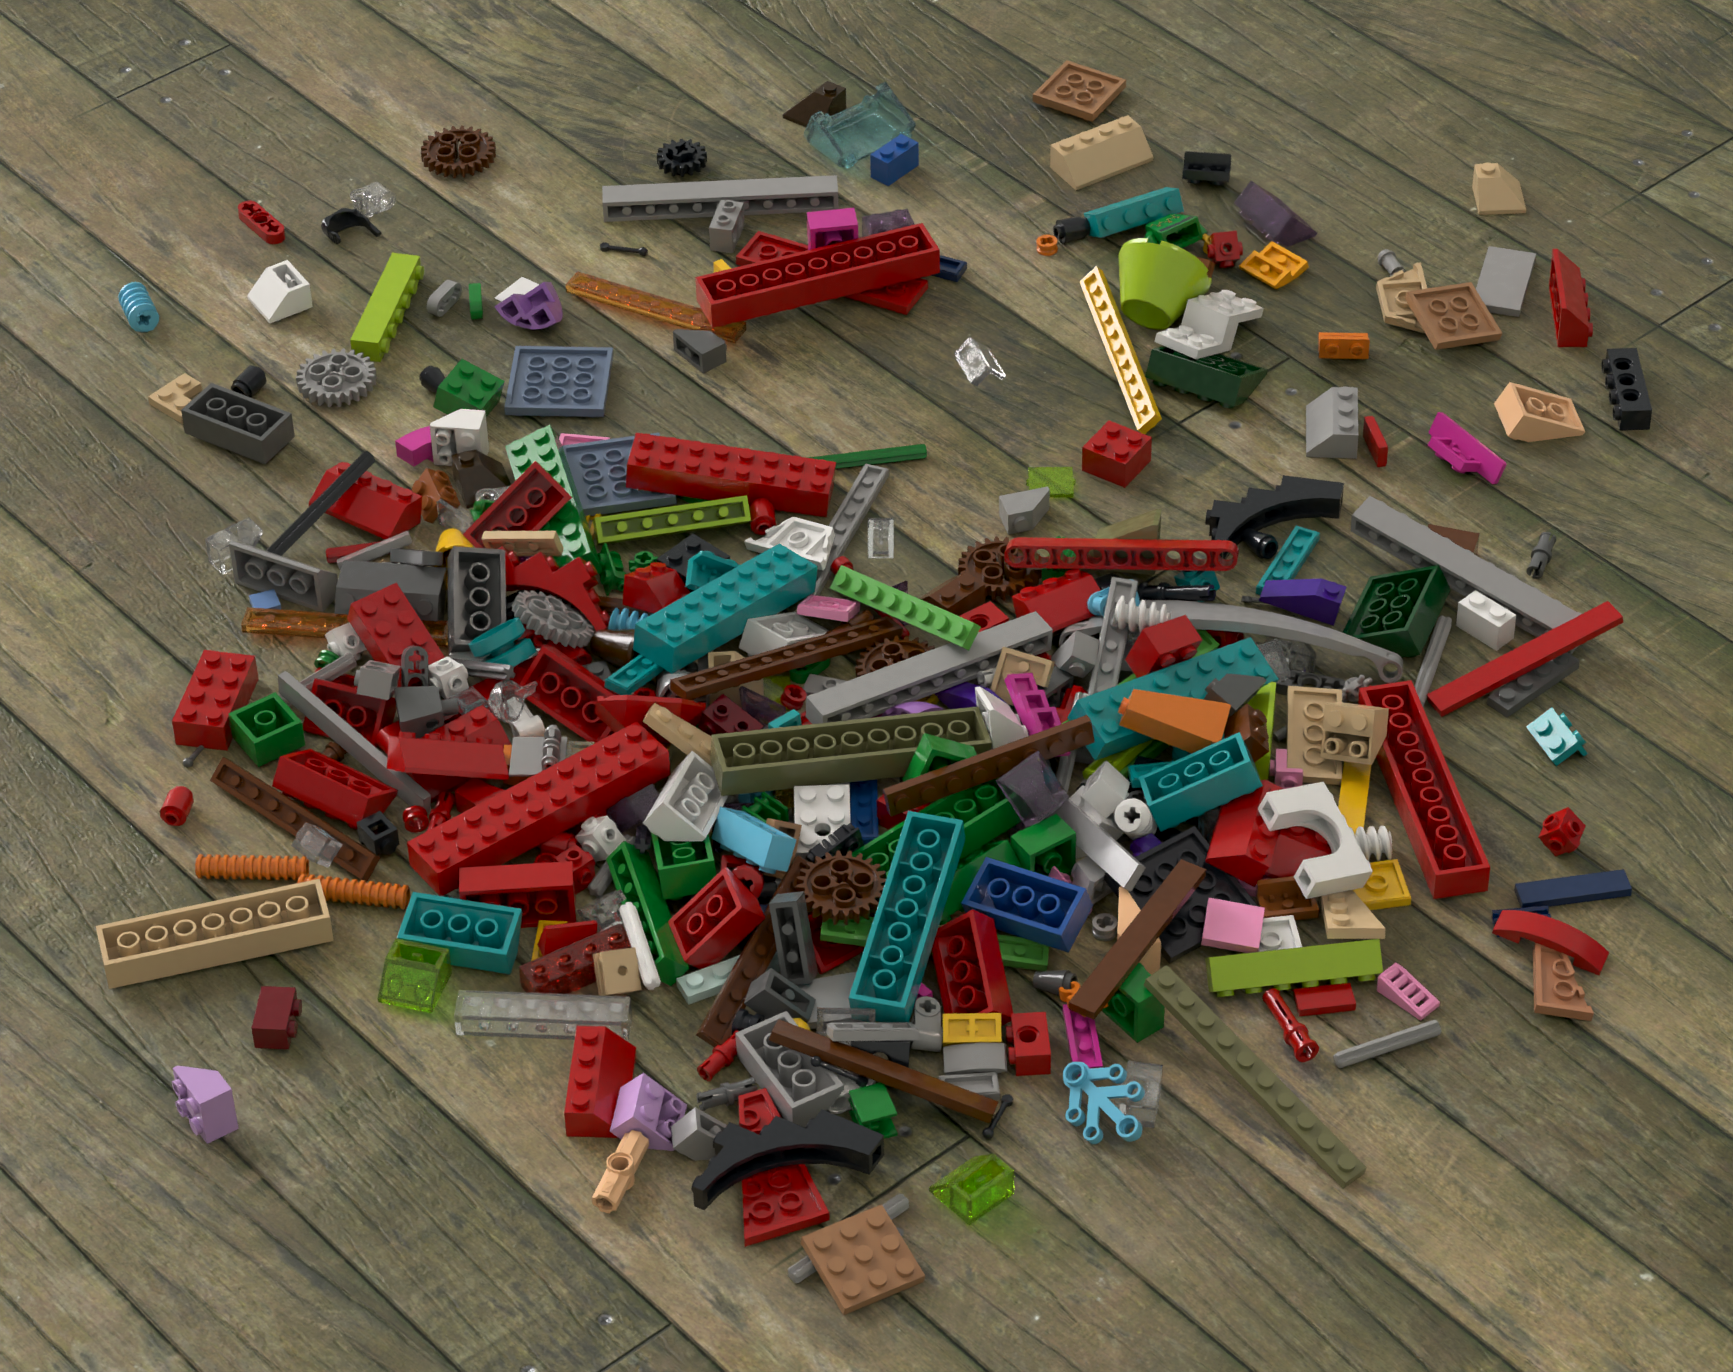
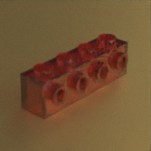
M619 923L519 966L521 987L535 1006L539 1007L597 982L593 954L632 948L626 930Z

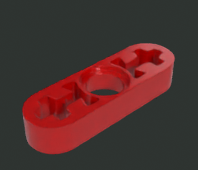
M244 201L238 205L239 219L266 243L279 244L285 240L284 226L257 202Z

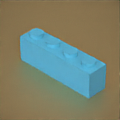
M720 807L711 839L721 844V849L733 852L734 856L746 859V863L759 866V870L770 874H775L776 870L788 871L796 839L752 815L744 811Z

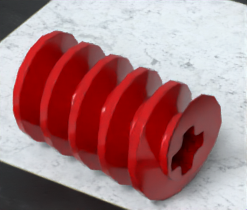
M744 864L737 866L732 873L740 881H742V877L746 881L751 879L752 883L749 890L758 898L764 886L763 874L753 865Z

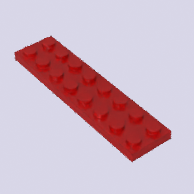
M758 231L738 253L736 264L744 266L807 251L808 245ZM916 278L882 288L846 295L845 297L907 315L928 289V280Z

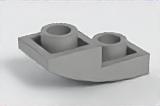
M979 1042L943 1047L945 1075L975 1072H1007L1005 1043Z

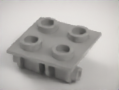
M550 725L545 729V737H513L509 776H533L566 759L568 738L561 737V731L556 725Z

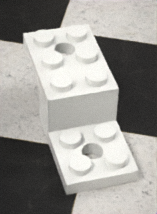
M1222 290L1218 293L1211 292L1209 295H1199L1196 298L1188 299L1181 325L1178 328H1168L1166 331L1157 332L1154 342L1194 359L1230 351L1238 323L1262 317L1264 308L1256 305V301L1252 299L1236 297V294L1229 290Z
M849 782L829 785L794 786L795 824L802 825L796 856L799 855L803 859H807L806 856L809 854L808 851L819 843L823 846V839H826L833 846L828 835H833V832L843 824L848 825L851 823ZM817 834H828V835H826V836H819V835H817Z

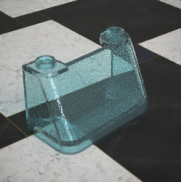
M884 82L876 86L878 92L871 97L869 95L864 96L862 103L831 117L828 113L823 114L822 111L813 114L803 136L811 146L840 168H850L857 161L870 156V154L900 134L911 138L916 123L889 85Z

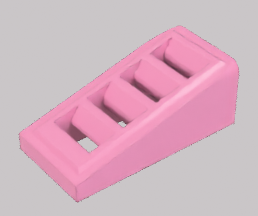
M1394 963L1378 977L1377 992L1420 1021L1440 1006V1002L1398 963ZM1422 1000L1424 1003L1418 1007L1416 1004Z

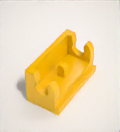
M1001 1013L943 1014V1047L979 1042L1002 1043Z

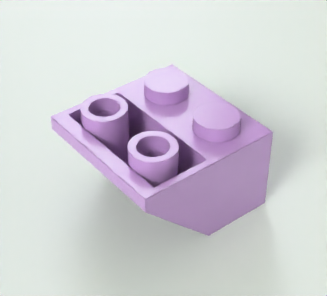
M185 1066L173 1068L175 1080L172 1081V1087L178 1096V1101L175 1102L177 1110L182 1117L187 1116L191 1129L196 1136L200 1134L208 1144L239 1129L232 1089L218 1071Z
M642 1073L620 1087L610 1132L622 1140L625 1133H629L631 1130L639 1131L649 1139L648 1149L674 1151L671 1126L685 1115L687 1104L645 1073Z

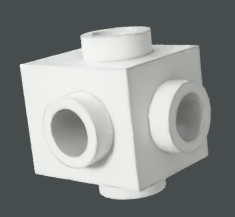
M350 622L334 628L325 634L328 641V650L334 652L339 657L351 653L357 661L362 658L361 653L367 650Z
M447 656L428 665L429 686L438 687L441 697L449 699L469 689L467 682L469 676L463 664Z
M608 816L588 818L581 825L582 830L575 837L582 845V849L593 856L595 862L606 860L623 841H626L617 829L615 822L609 819Z

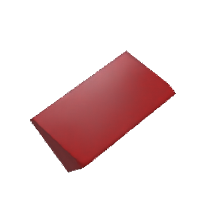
M591 920L545 926L537 944L543 958L551 960L595 954L597 921Z

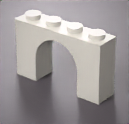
M1324 782L1266 793L1258 807V811L1269 831L1294 826L1307 827L1322 835L1331 848L1332 854L1303 860L1294 875L1306 899L1364 887L1373 872L1370 862L1365 858L1357 839L1353 836L1345 817L1341 814L1332 793L1329 792Z

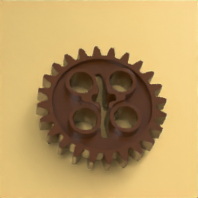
M464 125L460 129L452 126L449 131L443 128L442 133L435 131V136L429 135L428 140H424L423 146H421V159L424 162V167H428L429 172L435 171V175L444 173L445 178L449 174L453 175V178L460 174L465 178L467 173L474 176V171L482 173V167L489 168V163H494V158H496V145L493 142V137H488V132L482 133L481 129L473 131V126L468 129H464ZM461 141V144L459 145V160L458 162H456V159L458 158V143Z
M996 536L992 542L985 538L984 544L976 541L975 547L967 546V552H962V558L958 560V575L968 572L985 584V597L991 595L993 601L997 596H1000L1005 601L1006 596L1010 595L1011 597L1020 593V590L1023 588L1039 585V579L1042 578V568H1014L1005 562L1004 553L1009 543V537H1005L1003 541H1000ZM1015 548L1011 550L1014 556L1020 557L1023 555L1020 549Z
M895 636L894 641L884 638L883 644L875 641V648L867 646V653L861 652L860 659H856V678L935 649V646L928 647L927 640L919 643V637L909 641V636H906L903 640H899V637Z
M837 851L836 856L832 857L826 852L825 859L816 856L815 864L807 862L806 869H800V876L797 877L796 892L804 891L807 911H812V918L821 915L823 923L830 918L833 919V925H836L839 920H843L844 924L848 925L849 920L853 919L858 924L860 923L861 916L869 920L870 912L876 913L886 882V871H881L880 864L873 865V858H868L864 861L862 853L852 857L851 851H848L846 856H842L841 852Z

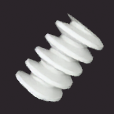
M1122 595L1115 608L1113 627L1118 622L1119 629L1124 630L1128 625L1129 630L1135 632L1139 626L1141 633L1144 628L1171 620L1172 611L1170 613L1167 612L1166 604H1163L1158 611L1156 602H1152L1151 606L1146 608L1145 600H1142L1140 605L1136 606L1135 598H1131L1130 602L1125 604V596Z
M1132 798L1122 801L1117 806L1114 813L1115 822L1129 838L1136 840L1150 833H1156L1158 825L1149 807L1144 802Z
M1384 825L1379 827L1378 833L1373 826L1368 827L1367 833H1365L1363 827H1358L1355 834L1352 828L1349 827L1368 861L1372 853H1374L1377 861H1380L1382 853L1386 854L1388 860L1392 859V837L1390 831L1388 833Z

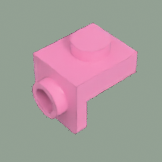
M1276 749L1275 760H1270L1269 776H1275L1274 784L1283 789L1302 786L1303 769L1287 768V749Z

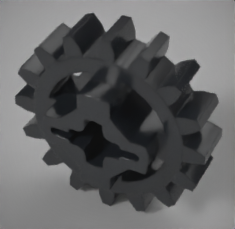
M680 139L679 142L671 140L670 145L664 143L663 148H658L657 164L659 169H664L665 174L671 172L672 176L680 175L684 177L688 173L692 176L694 171L701 172V168L706 167L707 152L705 151V146L700 147V142L693 144L692 139L688 141Z

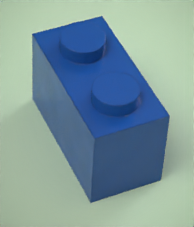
M902 134L870 154L871 178L886 186L891 185L919 166V143Z

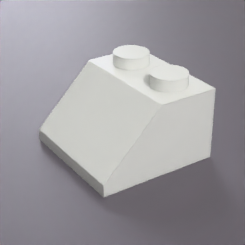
M975 687L977 707L979 706L992 742L991 750L1028 736L1026 726L1021 725L1019 715L1014 714L1007 703L982 687Z

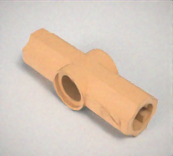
M631 1130L629 1133H625L616 1151L607 1158V1169L592 1196V1204L601 1212L610 1214L611 1211H616L625 1192L632 1188L635 1183L634 1174L649 1147V1139L639 1131Z

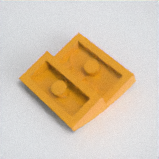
M1271 241L1260 253L1254 250L1239 265V268L1277 289L1299 277L1309 268L1307 260Z

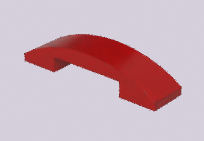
M1502 910L1492 931V934L1518 944L1523 937L1574 958L1573 966L1596 975H1600L1609 955V952L1601 944L1582 931L1564 922L1537 913Z

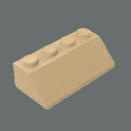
M1127 115L1051 144L1050 168L1072 188L1079 190L1153 161L1154 157L1141 126Z

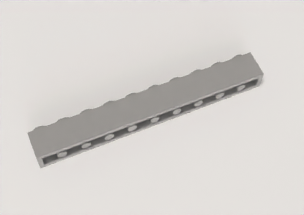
M837 175L602 186L604 222L714 217L720 200L743 202L744 215L805 213L839 209Z
M1369 496L1352 514L1351 532L1416 569L1439 565L1451 589L1465 597L1477 590L1516 614L1515 625L1536 637L1582 614L1568 608L1560 601L1545 595L1537 588L1522 582L1516 576L1497 568L1493 563L1481 559L1470 550H1466L1453 543L1450 539L1442 537L1427 526L1419 524L1406 514L1387 506L1383 501ZM1577 647L1568 651V653L1572 654L1577 649Z
M1036 611L978 632L969 651L949 643L806 696V717L812 724L874 717L895 705L913 702L977 678L978 671L992 669L997 666L1002 647L1034 656L1049 651L1052 647L1053 629Z

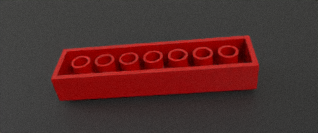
M636 433L627 462L626 488L706 500H719L747 495L749 506H751L755 499L766 498L773 504L774 510L827 517L834 488L836 462L683 440L674 437L656 436L647 433Z

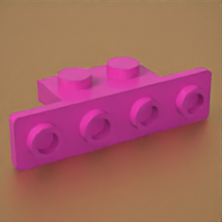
M1438 412L1429 430V434L1433 437H1431L1428 446L1435 451V455L1443 460H1447L1452 464V469L1459 473L1478 472L1491 484H1497L1507 465L1506 462L1443 412Z

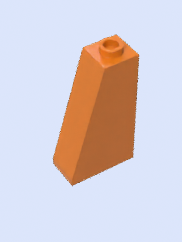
M1133 689L1129 698L1124 697L1120 704L1118 713L1122 714L1119 725L1184 751L1194 753L1222 740L1231 705L1216 701Z

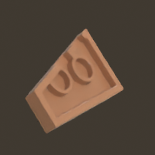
M1535 943L1533 948L1534 1013L1592 1021L1594 1012L1591 1006H1587L1585 1002L1584 990L1582 986H1578L1575 980V971L1568 955Z

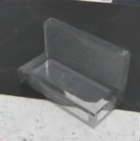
M971 337L954 353L970 383L978 386L990 373L1002 380L1006 377L990 349Z
M442 499L436 502L439 524L444 528H454L464 533L474 523L471 513L461 506L458 509L454 508Z

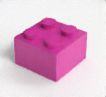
M855 208L807 212L808 250L857 239L858 222Z

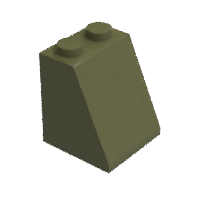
M1155 509L1098 529L1096 539H1160L1162 509ZM1098 550L1089 551V554L1094 558L1102 556ZM1123 550L1115 552L1119 558H1126L1128 556ZM1151 551L1141 552L1144 558L1150 559L1154 557ZM1092 569L1155 575L1156 570Z

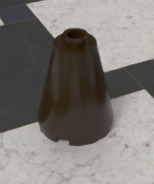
M601 629L592 636L590 641L592 652L617 669L622 668L640 655L633 650L635 629Z

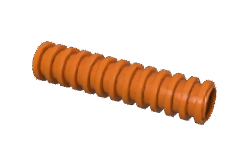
M199 854L196 858L195 872L198 879H203L204 876L207 879H211L212 876L215 879H220L223 876L224 879H229V877L237 879L240 877L241 880H246L249 877L250 880H254L255 877H258V880H263L266 877L267 880H272L275 877L276 880L281 878L289 880L292 878L294 881H297L302 873L307 874V877L309 876V860L307 856H302L301 859L298 856H293V859H290V856H285L284 858L276 856V858H273L272 855H268L267 858H264L263 855H259L258 858L255 855H250L249 858L246 855H242L239 858L238 855H233L232 857L224 855V857H221V855L216 854L213 857L212 854H207L204 857L203 854Z
M304 873L299 876L297 883L320 879L326 901L330 899L333 902L340 900L341 903L349 901L350 904L357 902L358 905H363L365 902L367 906H372L374 903L376 907H380L383 904L385 908L391 905L394 909L400 906L403 910L408 907L410 901V888L408 885L401 887L400 884H395L392 886L391 883L384 885L383 882L375 884L374 881L367 883L366 880L358 882L357 879L350 881L349 878H344L342 881L340 877H335L333 880L331 876H327L324 879L322 875L316 878L313 874L307 877V874Z

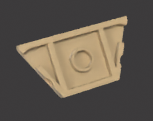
M1421 262L1415 263L1413 269L1405 273L1400 270L1391 277H1385L1377 281L1376 290L1384 323L1425 333L1405 300L1407 291L1427 289Z

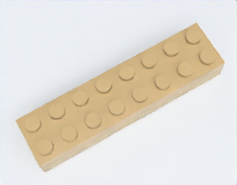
M320 879L96 926L109 989L334 941L331 919Z

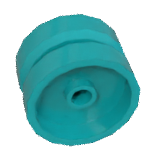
M519 617L508 620L486 631L468 644L474 657L480 658L489 655L481 662L506 664L513 667L537 651L530 638H522L515 641L525 632Z

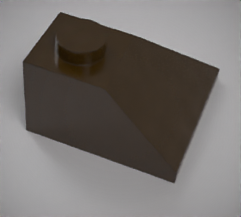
M826 81L783 114V118L820 133L847 111L846 88Z
M475 449L451 455L454 480L467 509L473 508L475 501H480V499L496 501L511 486L502 463Z

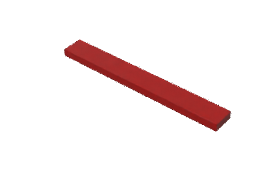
M1606 601L1428 693L1427 701L1443 717L1622 624L1623 616L1609 601Z

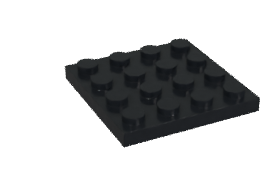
M1195 826L1136 856L1135 858L1146 868L1131 891L1128 890L1141 910L1181 859L1206 869V877L1158 937L1161 941V954L1169 964L1203 946L1201 942L1209 898L1258 906L1234 876L1205 862L1210 845ZM1106 872L1104 881L1119 899V887L1121 885Z

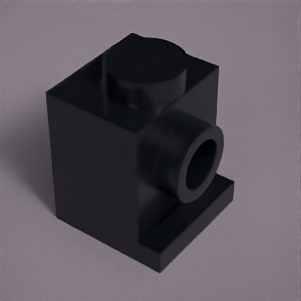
M381 811L357 822L359 842L362 845L365 844L376 855L382 853L389 855L400 845L398 829ZM377 826V829H376V830H374V831H371V830H370L371 828Z

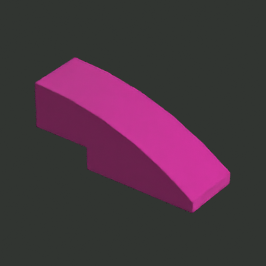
M430 426L417 429L395 441L397 457L413 467L426 459L434 463Z

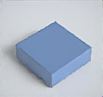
M274 589L249 595L250 604L256 618L282 612L281 604Z

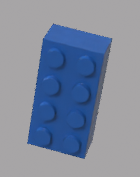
M988 857L983 861L961 902L965 913L974 909L993 918L997 930L1068 953L1093 907L1086 888Z

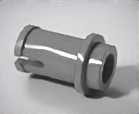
M1385 249L1378 254L1379 265L1385 267L1390 276H1393L1394 273L1400 270L1404 272V267L1398 262L1396 254L1392 250Z

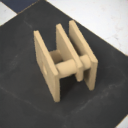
M635 947L593 954L599 997L642 990Z

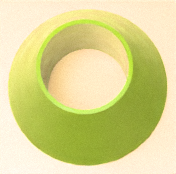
M1148 238L1129 240L1122 245L1118 256L1121 310L1128 319L1142 327L1154 330L1167 329L1185 313L1188 299L1205 295L1208 292L1212 278L1208 277L1207 267L1197 257L1174 244L1161 241L1160 245L1148 243Z

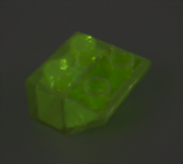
M395 938L385 958L378 1002L432 1013L452 974L449 949Z
M994 1153L974 1156L931 1185L929 1192L970 1225L1014 1195V1170Z

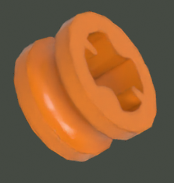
M1053 235L1038 237L1036 239L1037 252L1043 256L1056 254L1058 251L1057 238Z

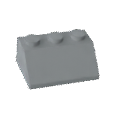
M1346 386L1332 387L1306 405V457L1357 459L1358 388Z

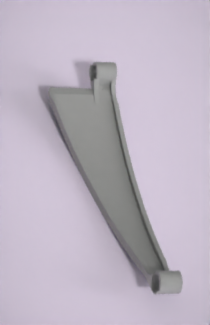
M1145 600L1146 608H1149L1152 602H1156L1158 611L1163 604H1166L1167 612L1170 613L1172 611L1171 619L1186 615L1195 629L1273 636L1324 647L1352 656H1363L1374 662L1380 678L1387 683L1397 682L1403 673V660L1397 653L1337 630L1298 618L1218 603ZM1095 615L1090 617L1089 621L1065 627L1060 636L1059 646L1067 640L1066 636L1072 635L1075 630L1089 636L1100 633L1104 617L1102 615ZM1392 663L1398 669L1394 672H1389L1385 670L1384 666Z

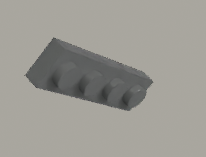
M1566 652L1505 684L1488 696L1487 705L1508 718L1577 670L1580 660Z

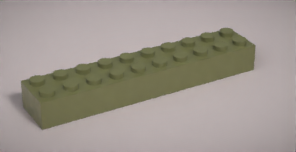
M978 706L711 735L710 760L721 796L792 789L794 786L829 785L902 777L905 775L924 733L973 746L977 755L991 750L992 742Z

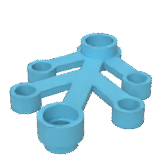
M1071 1062L1063 1071V1081L1070 1088L1069 1109L1066 1111L1065 1117L1073 1126L1082 1125L1086 1119L1085 1112L1080 1109L1082 1091L1089 1096L1087 1123L1083 1130V1136L1091 1144H1097L1103 1139V1131L1099 1128L1100 1108L1117 1124L1116 1131L1125 1141L1138 1140L1142 1135V1124L1132 1115L1125 1116L1109 1099L1128 1097L1131 1101L1138 1102L1144 1097L1145 1089L1136 1081H1132L1127 1085L1096 1087L1091 1082L1110 1079L1115 1084L1123 1083L1127 1078V1071L1120 1064L1090 1069L1083 1062ZM1120 1070V1074L1114 1077V1073ZM1135 1088H1138L1137 1093L1135 1095H1131L1132 1091ZM1079 1113L1078 1117L1072 1120L1073 1115ZM1135 1127L1134 1130L1130 1134H1128L1129 1130ZM1096 1130V1135L1090 1138V1134Z

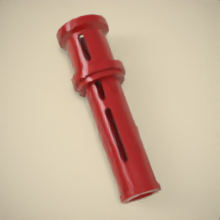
M1272 988L1267 990L1263 994L1262 999L1284 1031V1041L1294 1049V1056L1297 1061H1310L1319 1051L1318 1044L1308 1036L1309 1031L1307 1027L1302 1023H1298L1278 989Z

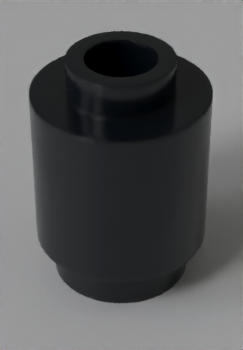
M1074 216L1056 221L1053 227V234L1060 243L1081 240L1090 234V225L1086 217Z
M248 366L233 381L231 390L252 398L266 384L265 372L260 367Z

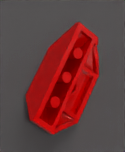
M597 696L595 714L614 733L638 721L661 744H668L670 742L643 722L650 707L656 703L684 721L696 726L699 724L702 712L706 709V703L682 698L653 696Z

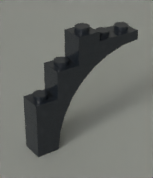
M1283 475L1281 485H1276L1275 491L1248 488L1247 497H1242L1241 503L1214 500L1212 510L1207 509L1205 525H1210L1209 536H1212L1211 540H1228L1238 545L1242 542V533L1247 528L1259 531L1280 522L1302 518L1339 519L1343 503L1344 483ZM1229 552L1220 553L1221 558L1225 560L1230 555Z
M823 1109L815 1118L809 1120L806 1128L775 1116L769 1125H765L762 1128L760 1135L729 1122L722 1132L719 1131L713 1140L715 1155L710 1159L707 1169L701 1176H697L692 1184L691 1191L693 1192L694 1206L705 1210L720 1194L734 1184L756 1173L782 1166L828 1164L850 1168L870 1175L884 1156V1135Z

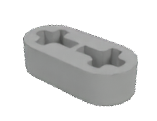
M446 280L429 297L427 312L439 317L443 316L459 300L462 292L461 284L452 280Z

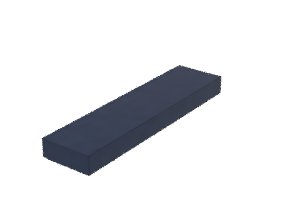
M1622 869L1516 883L1514 891L1521 910L1631 896L1632 887L1625 870Z

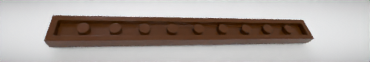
M888 616L671 679L670 689L682 699L694 700L697 697L715 694L718 691L738 687L751 681H759L762 678L782 674L795 668H802L815 662L826 661L839 655H846L852 651L866 649L867 646L875 645V641L884 643V638H888L890 641L895 636L900 638L903 634V627Z

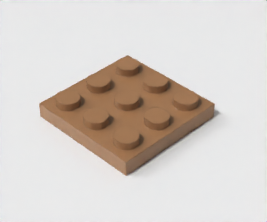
M1066 60L1033 94V102L1093 122L1126 88V79Z
M1472 282L1407 291L1405 300L1435 350L1500 340L1502 332Z
M882 1204L801 1238V1245L843 1315L924 1282L925 1274Z

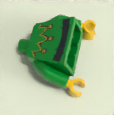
M1169 214L1148 223L1145 227L1146 234L1144 238L1149 239L1148 243L1160 245L1161 241H1165L1184 248L1199 240H1203V251L1207 254V245L1210 244V239L1207 235L1208 231L1200 224L1197 216Z

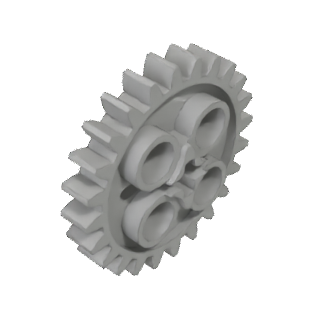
M345 348L340 352L332 349L331 353L323 350L321 356L313 354L314 359L306 358V364H300V370L296 371L298 391L303 394V398L309 397L310 403L317 400L319 406L326 402L328 407L333 403L340 407L342 402L351 405L350 400L352 399L359 402V396L367 397V391H373V385H376L377 379L376 368H374V362H370V357L363 358L362 352L355 355V350L346 353Z
M524 590L523 593L519 592L512 604V611L515 612L514 617H519L523 624H527V629L535 631V635L541 634L545 640L549 639L555 644L561 642L564 647H567L569 644L573 648H576V646L582 648L583 645H588L594 634V627L591 626L589 620H586L587 617L585 615L579 614V609L571 608L570 603L565 604L562 602V599H557L551 594L545 596L541 591L537 594L533 590L530 593Z

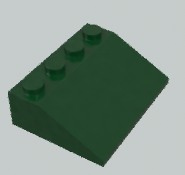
M1161 346L1151 350L1145 378L1153 380L1152 383L1163 387L1170 385L1175 387V391L1179 393L1189 394L1191 392L1197 394L1198 399L1204 401H1211L1213 399L1219 401V405L1222 407L1234 408L1247 400L1267 375L1268 369L1222 354L1194 359L1168 347Z
M1435 565L1371 576L1342 633L1397 653L1401 658L1420 655L1451 591L1440 566Z

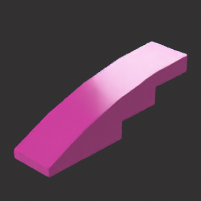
M1033 673L1007 675L1004 681L1022 724L1026 726L1029 736L1061 724L1056 708L1049 707L1044 690H1038ZM1067 752L1059 756H1069L1071 752Z

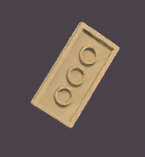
M1288 686L1287 768L1303 769L1304 783L1324 782L1325 784L1341 785L1342 761L1320 758L1325 703L1342 702L1341 689Z

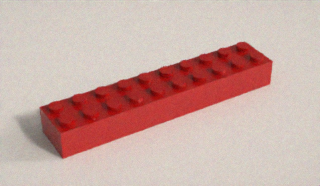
M919 223L695 277L696 298L711 327H722L739 321H746L764 315L767 316L776 312L792 310L797 307L940 273V249L924 224Z
M1412 680L1359 688V705L1389 708L1387 735L1376 759L1433 899L1488 891L1490 865Z
M636 721L408 841L410 866L439 896H444L459 888V868L502 865L671 775L669 751Z

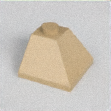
M1498 163L1474 164L1472 188L1479 215L1526 213L1520 182Z

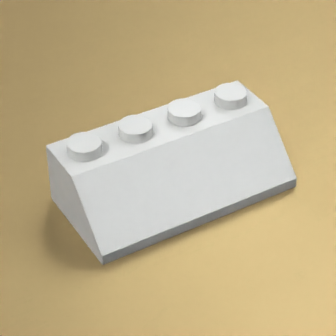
M693 751L686 756L671 773L643 822L651 833L659 836L664 841H703L718 816L720 807H723L728 796H721L713 767Z

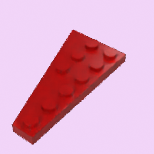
M766 1088L738 1096L740 1127L760 1135L765 1125H769L775 1116L780 1117ZM805 1164L773 1168L742 1180L745 1247L830 1220L829 1211Z

